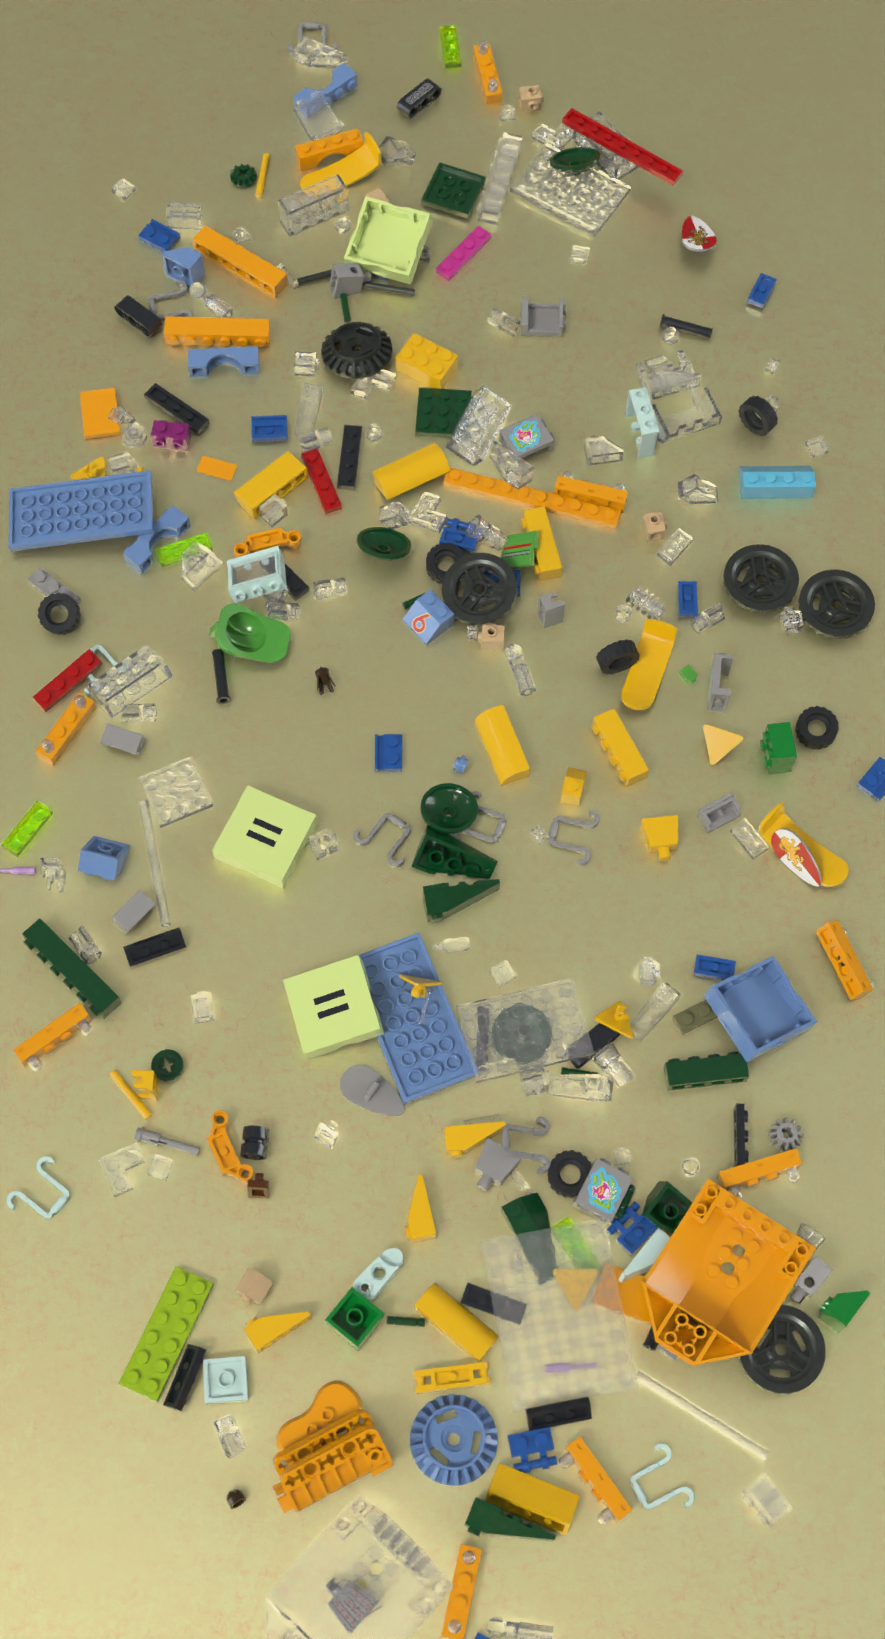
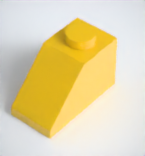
M568 767L560 803L579 806L587 771Z

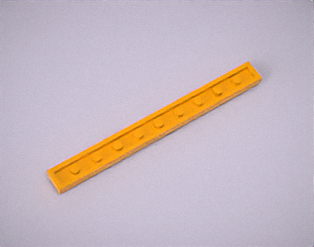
M451 467V471L446 473L444 479V486L531 508L545 506L547 512L614 529L617 527L621 510Z

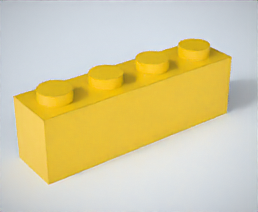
M545 506L523 510V518H520L522 529L525 528L526 532L539 531V549L534 550L535 575L539 576L540 581L561 577L562 565Z
M613 708L595 716L592 730L601 739L600 743L603 750H607L610 755L609 760L613 766H616L620 780L624 781L628 787L646 779L649 769L615 709Z

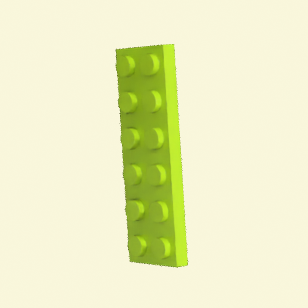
M175 1266L118 1383L119 1385L158 1402L214 1286L212 1282Z

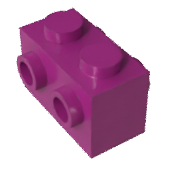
M154 420L151 431L153 447L188 451L191 440L189 424Z

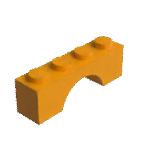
M357 128L296 145L295 157L299 169L303 172L317 168L319 162L331 154L340 153L348 156L363 145V139Z

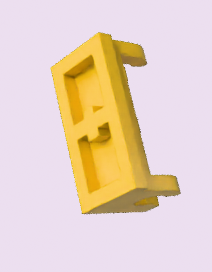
M132 1070L131 1076L134 1077L136 1082L132 1084L133 1087L145 1089L146 1091L145 1094L138 1093L137 1096L141 1099L157 1101L159 1081L154 1070Z

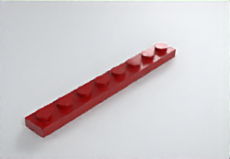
M573 108L562 118L564 125L672 186L683 176V170Z

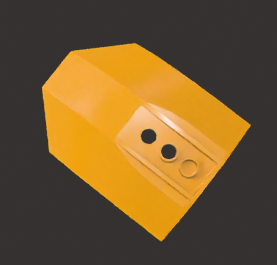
M707 1179L642 1281L655 1342L691 1366L752 1354L816 1247L710 1179ZM734 1246H742L744 1248V1255L741 1257L735 1256L732 1251ZM726 1262L731 1263L734 1267L733 1273H723L722 1265Z

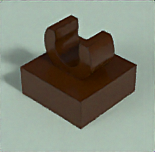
M255 1173V1180H248V1198H269V1181H264V1173Z

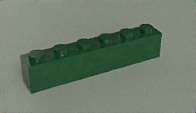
M40 918L22 933L25 939L23 943L30 950L34 948L38 952L36 956L43 963L47 962L51 966L49 969L55 976L58 977L60 975L64 979L62 982L68 989L71 990L73 988L77 992L76 996L82 1003L87 1002L90 1005L89 1009L95 1016L100 1015L105 1019L122 1003L119 996Z

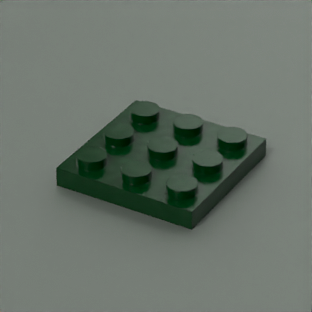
M439 162L421 199V204L468 219L484 187L486 177Z
M419 387L415 436L468 439L472 391Z

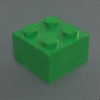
M790 722L767 724L766 730L763 732L760 748L765 753L763 762L764 767L768 768L769 774L792 771L797 753Z

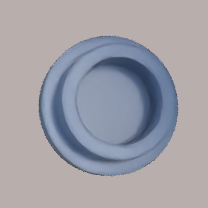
M464 755L461 758H456L453 764L454 772L463 773L469 760Z

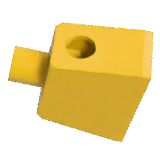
M678 815L641 819L640 829L648 852L651 854L658 853L659 860L662 862L671 860L670 851H675L678 845Z

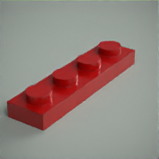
M318 448L301 453V458L305 467H307V472L324 513L328 514L341 510L342 504Z
M88 649L35 694L33 699L47 712L103 663Z

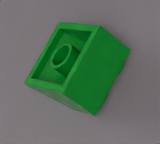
M351 1287L325 1319V1323L359 1351L372 1335L385 1313Z
M866 1290L838 1293L834 1298L829 1296L820 1307L819 1311L822 1313L818 1318L839 1334L849 1324L870 1295V1292Z

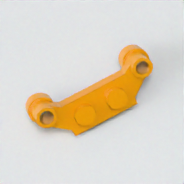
M279 527L246 535L247 539L244 543H238L234 546V555L240 557L275 546H288L292 550H298L302 542L301 533L297 530L286 532Z
M218 1110L212 1115L213 1127L210 1136L206 1138L223 1176L228 1174L243 1183H248V1180L253 1179V1169L250 1165H241L226 1133V1127L229 1122L228 1115L225 1111ZM245 1173L249 1174L248 1177H243Z

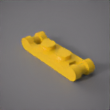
M489 1362L413 1371V1377L416 1379L417 1385L415 1387V1394L490 1385L491 1377H488ZM473 1371H479L480 1378L474 1379ZM431 1377V1384L425 1385L424 1378Z

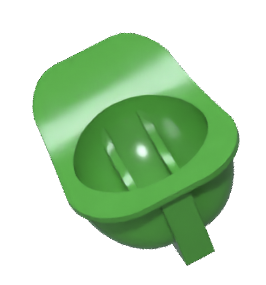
M228 604L223 607L219 620L211 626L209 636L215 638L218 647L228 655L267 663L278 662L286 656L291 635L289 627L283 622L261 615L240 604Z

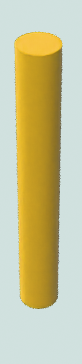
M268 153L263 154L255 192L256 197L262 196L270 158Z
M113 1070L109 1075L141 1115L148 1120L152 1116L150 1111L117 1070Z

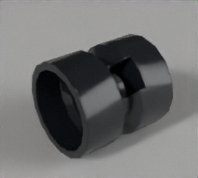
M254 1125L243 1127L242 1139L245 1143L241 1144L240 1156L250 1160L267 1159L268 1146L265 1143L269 1142L270 1130L266 1127Z

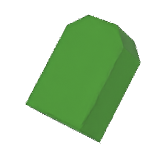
M689 664L679 671L687 683L692 684L696 681L697 674Z

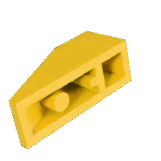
M505 1121L444 1127L446 1156L451 1155L452 1158H459L463 1154L469 1153L485 1143L487 1138L492 1139L503 1132V1127L506 1126Z
M422 1174L418 1175L407 1218L408 1226H404L407 1239L411 1238L412 1244L436 1239L435 1226Z
M307 1311L265 1316L259 1319L255 1317L246 1323L247 1327L244 1328V1331L259 1354L311 1320L312 1316Z

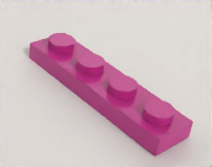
M477 226L436 268V273L450 281L491 239L492 234Z

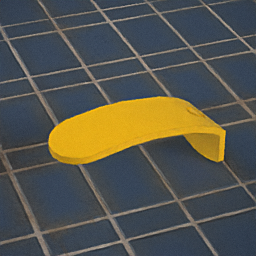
M368 132L364 133L365 144L352 154L332 165L303 176L300 181L302 192L312 198H322L349 187L375 171L381 165V152L372 136Z
M645 620L641 639L637 647L640 657L637 663L630 667L621 692V700L627 707L640 711L646 710L653 705L676 639L678 628L659 620Z
M781 802L774 807L760 823L759 835L771 847L772 835L781 828L794 831L802 839L805 845L809 847L810 853L819 868L822 878L821 885L835 887L847 879L849 873L847 863L799 828L784 813V803Z

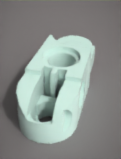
M397 1248L387 1249L356 1278L353 1288L370 1302L374 1301L403 1265L402 1252ZM382 1269L386 1274L383 1278H376L374 1272ZM364 1285L369 1286V1290L366 1292L361 1289Z

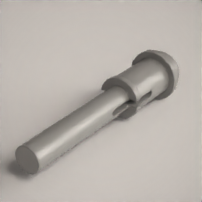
M143 1126L142 1128H137L134 1137L139 1143L143 1141L156 1146L160 1144L194 1155H198L200 1150L199 1147L162 1137L161 1133L146 1130Z

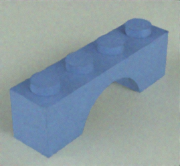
M344 62L332 70V83L328 87L321 90H312L306 87L295 94L294 107L308 119L350 90L355 89L357 86V74Z
M258 347L196 348L188 350L190 377H207L214 367L222 364L235 366L242 375L260 374Z
M175 506L165 510L162 516L153 522L154 533L139 535L137 541L128 546L123 553L125 562L141 575L154 563L151 549L158 540L165 537L179 539L191 527L189 517Z

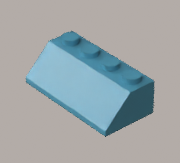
M739 466L741 499L813 498L816 482L815 471L811 466Z

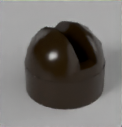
M234 1489L227 1494V1503L231 1509L239 1507L246 1501L245 1496L240 1490Z

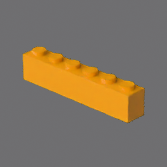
M204 226L193 238L194 250H198L202 255L274 298L288 285L287 274L284 270L276 268L269 261H264L255 253L246 250L242 245H237L228 237L219 234L215 229Z
M165 316L164 337L166 344L241 347L270 346V319Z

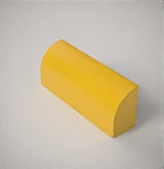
M433 443L372 471L376 487L389 500L451 471L443 451L436 443Z
M287 451L234 491V495L241 507L255 520L308 479L307 467Z
M503 704L490 708L478 715L474 722L500 785L503 786L529 777L530 767Z
M437 1283L432 1284L414 1305V1309L478 1363L482 1361L500 1338L498 1334Z
M498 1463L485 1501L508 1513L566 1536L580 1495Z

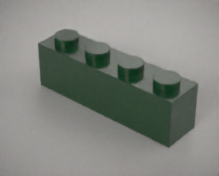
M730 1052L725 1056L711 1054L707 1056L708 1058L692 1056L688 1060L681 1061L678 1058L670 1059L668 1062H665L663 1068L667 1091L747 1082L749 1078L747 1062L739 1052Z

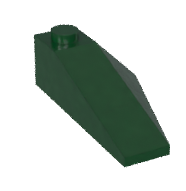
M427 825L411 867L428 874L445 873L450 876L457 874L490 879L498 861L457 838L438 832Z
M478 880L473 885H469L464 881L459 882L456 886H449V883L424 886L423 903L427 922H441L500 890V880Z
M659 1181L647 1196L642 1214L656 1227L674 1233L692 1205V1202L668 1181Z
M538 1192L519 1197L502 1206L501 1213L539 1284L542 1285L554 1279L552 1271L558 1268L549 1217Z
M475 1497L465 1522V1526L468 1527L467 1532L478 1537L481 1533L488 1536L552 1542L556 1535L531 1523H523V1520L515 1515L503 1514V1509Z

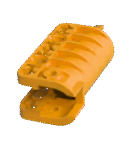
M358 1409L278 1452L274 1457L273 1463L281 1482L272 1487L277 1496L286 1492L285 1495L277 1498L284 1513L293 1508L296 1512H299L370 1472L374 1477L394 1466V1463L369 1413L364 1409ZM360 1416L364 1418V1422L361 1424L358 1421ZM350 1422H352V1424H353V1426H354L353 1429L351 1428V1426H350V1424H349ZM343 1426L348 1428L344 1435L336 1434L339 1428ZM330 1433L333 1434L335 1439L332 1440ZM321 1438H324L326 1442L323 1445L319 1443ZM311 1443L314 1444L316 1448L315 1450H313ZM302 1448L309 1449L308 1454L305 1456H299L298 1451ZM291 1454H294L295 1461H293ZM280 1460H287V1464L283 1466Z

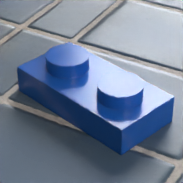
M761 273L747 299V303L763 309L777 279Z
M678 581L679 617H697V581Z
M697 954L693 975L725 980L734 975L736 961Z

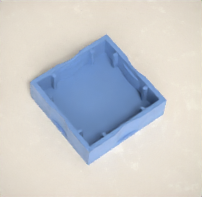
M774 956L753 965L744 973L733 975L713 985L704 995L747 1063L808 1032L817 1023L802 998L793 989L789 978Z

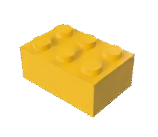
M413 333L395 357L396 370L430 388L443 389L458 369L459 355Z

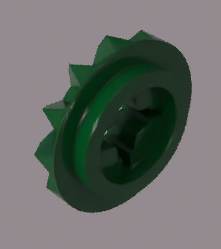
M241 163L240 166L235 165L230 174L232 183L239 187L250 186L257 178V172L249 164L243 165Z
M170 1049L158 1052L151 1062V1069L154 1070L157 1079L165 1082L180 1076L184 1068L183 1059L180 1054ZM164 1059H166V1061H168L169 1064L173 1063V1065L170 1066L171 1072L167 1071L166 1068L162 1069V1067L165 1066Z

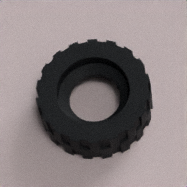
M759 396L749 397L739 407L738 412L742 423L755 435H767L778 423V417L774 408L764 398Z
M452 543L437 544L427 554V574L433 581L439 584L443 582L447 571L440 570L437 566V561L441 557L448 556L456 562L465 556L463 550Z
M49 594L48 597L46 596L41 601L38 608L39 622L51 633L66 635V633H71L73 629H76L78 623H80V607L67 594ZM57 605H63L68 610V617L62 623H56L51 618V610Z
M628 639L619 640L607 645L596 656L602 673L606 674L625 671L636 664L640 657L634 641Z
M809 707L799 715L795 727L796 737L805 747L818 750L827 748L835 740L839 729L837 717L831 710H827L825 707ZM812 720L822 721L826 726V732L821 736L812 735L808 730L809 722Z
M566 1150L558 1153L551 1160L547 1174L552 1190H555L556 1194H560L565 1198L576 1197L592 1164L579 1151ZM572 1164L580 1170V1179L576 1183L568 1184L561 1179L560 1171L565 1165Z

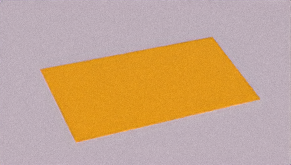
M203 455L196 471L231 481L238 465Z

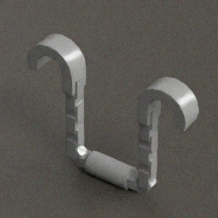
M306 22L298 26V48H291V44H288L287 48L288 53L292 56H298L302 53L303 29H322V50L326 55H334L337 52V44L334 43L332 48L326 47L325 24Z
M175 281L177 287H182L181 290L151 295L148 299L149 310L159 317L160 320H165V316L193 317L192 313L188 310L157 315L154 300L177 298L186 295L188 289L184 281Z
M477 791L471 792L478 799L482 795V793ZM478 805V812H483L501 820L497 824L493 834L494 837L491 838L470 829L460 833L492 844L498 842V838L501 837L506 825L505 815ZM458 833L452 834V836L455 837V838H457L456 835H457Z
M589 810V816L595 819L594 822L557 816L553 818L554 822L551 823L548 835L550 846L584 854L586 858L577 861L579 866L589 863L590 851L585 847L554 841L559 826L558 822L593 829L599 824V815L593 810Z
M385 813L365 839H359L360 831L358 829L355 830V843L359 846H365L370 843L386 819H390L395 825L406 829L388 854L390 866L398 868L404 864L405 858L393 861L392 857L411 832L410 825H407V822L395 815H391V813Z
M537 1117L536 1123L542 1125L544 1129L510 1124L503 1127L502 1148L506 1156L541 1162L544 1167L540 1166L536 1173L545 1174L551 1165L549 1158L542 1154L510 1150V1131L544 1136L550 1129L549 1121L544 1117Z

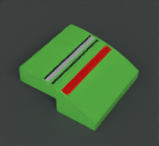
M539 531L507 535L503 544L501 559L508 563L511 569L534 566V550L539 549Z

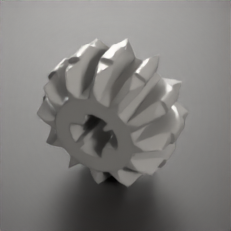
M785 1117L783 1122L777 1119L775 1121L776 1125L770 1126L772 1132H769L768 1137L773 1138L770 1142L771 1145H778L776 1147L777 1151L783 1147L784 1152L789 1151V1148L792 1150L796 1148V1145L800 1146L802 1144L800 1138H803L804 1134L798 1132L801 1129V1125L794 1126L795 1120L788 1123V1119ZM784 1132L788 1133L787 1138L783 1137Z

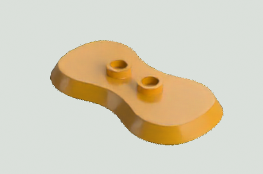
M331 1381L323 1385L317 1392L311 1406L303 1414L287 1421L280 1428L276 1440L279 1451L286 1449L358 1409H363L359 1395L352 1387L342 1381ZM343 1426L337 1430L336 1434H339L340 1432H343L348 1428ZM324 1438L319 1439V1443L322 1445L326 1443ZM311 1443L313 1450H315L316 1448L314 1444ZM302 1448V1449H300V1450L298 1451V1455H299V1456H305V1455H307L308 1452H309V1449H308V1448ZM291 1454L293 1461H295L294 1454Z

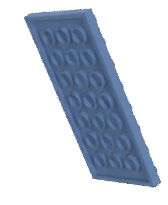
M151 470L9 489L8 548L10 552L154 533Z
M420 933L360 954L359 956L363 960L370 983L371 997L377 1007L384 1034L377 1036V1040L403 1104L479 1076V1072L442 985L426 986V996L416 998L411 996L414 985L399 978V974L440 981Z

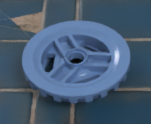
M448 1394L429 1401L418 1412L410 1432L411 1453L419 1469L431 1480L448 1486L465 1485L481 1477L491 1466L498 1446L497 1428L492 1416L478 1401L465 1395ZM449 1411H456L457 1417L437 1424L435 1418L438 1415ZM474 1432L482 1433L478 1454L471 1453ZM452 1433H456L460 1437V1442L456 1446L450 1445L447 1440L448 1436ZM433 1447L449 1460L446 1466L429 1453Z

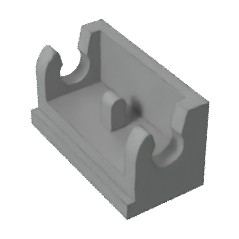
M550 593L544 596L543 594L539 595L537 614L544 628L563 622L564 601H551L552 598L558 597V593Z
M107 723L100 743L134 755H140L146 738L142 734Z
M731 792L700 808L697 818L707 833H710L740 817L741 813L739 810H741V807Z
M139 890L112 916V921L125 933H128L156 904Z

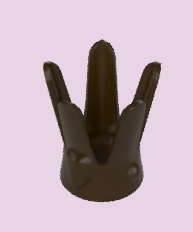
M320 667L315 671L317 690L319 689L320 695H323L324 684L333 693L332 684L336 685L330 677L329 669Z

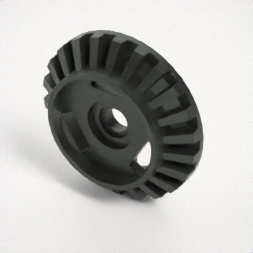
M364 322L347 323L331 331V335L325 337V342L322 343L321 349L323 363L331 372L341 377L355 379L369 377L383 370L390 362L393 353L391 339L387 336V333L381 331L378 326L374 327L372 324ZM338 343H341V352L335 349ZM354 348H361L360 351H353Z
M763 544L746 546L736 551L727 561L723 574V583L727 589V594L732 597L734 603H739L743 609H750V612H775L776 609L784 608L787 603L789 604L792 601L799 585V574L793 560L780 549ZM746 568L748 571L743 581H738L737 578L740 572ZM769 568L773 569L780 576V579ZM763 576L766 581L760 583L756 580V577ZM767 596H771V598H769V599H756V598H754V597H767Z
M473 553L458 559L447 570L442 582V597L445 605L454 613L455 618L470 625H485V623L496 622L498 618L504 617V614L510 611L512 604L516 600L517 581L513 570L503 559L489 553ZM485 572L493 574L500 581L498 583L494 582L484 575ZM461 582H465L463 597H457ZM482 585L485 587L484 592L476 593L474 591L475 588ZM492 603L496 604L488 610L478 611V609Z
M825 570L813 575L802 587L798 601L799 612L802 614L803 621L808 623L810 629H815L817 634L820 635L822 633L827 638L832 636L836 637V639H841L842 637L850 638L854 634L858 635L871 622L875 610V600L869 586L860 577L844 570ZM842 592H844V593H846L847 595H849L854 601H852L851 599H849V598H848L846 595H844ZM815 596L821 597L818 610L813 608ZM837 601L841 604V607L834 608L831 603ZM850 620V623L834 625V623Z
M781 1305L767 1328L769 1333L760 1348L756 1347L752 1354L739 1356V1361L743 1366L745 1374L751 1378L755 1385L757 1384L763 1390L773 1392L774 1394H792L805 1389L819 1376L824 1366L826 1348L823 1335L810 1316L795 1307ZM797 1331L805 1343L806 1350L802 1351L792 1332ZM777 1344H784L786 1346L787 1353L785 1355L777 1354L775 1350ZM770 1369L790 1370V1377L770 1375Z

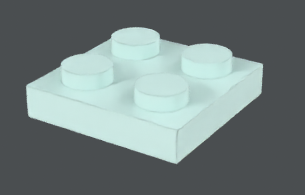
M246 1356L203 1360L205 1404L248 1401Z

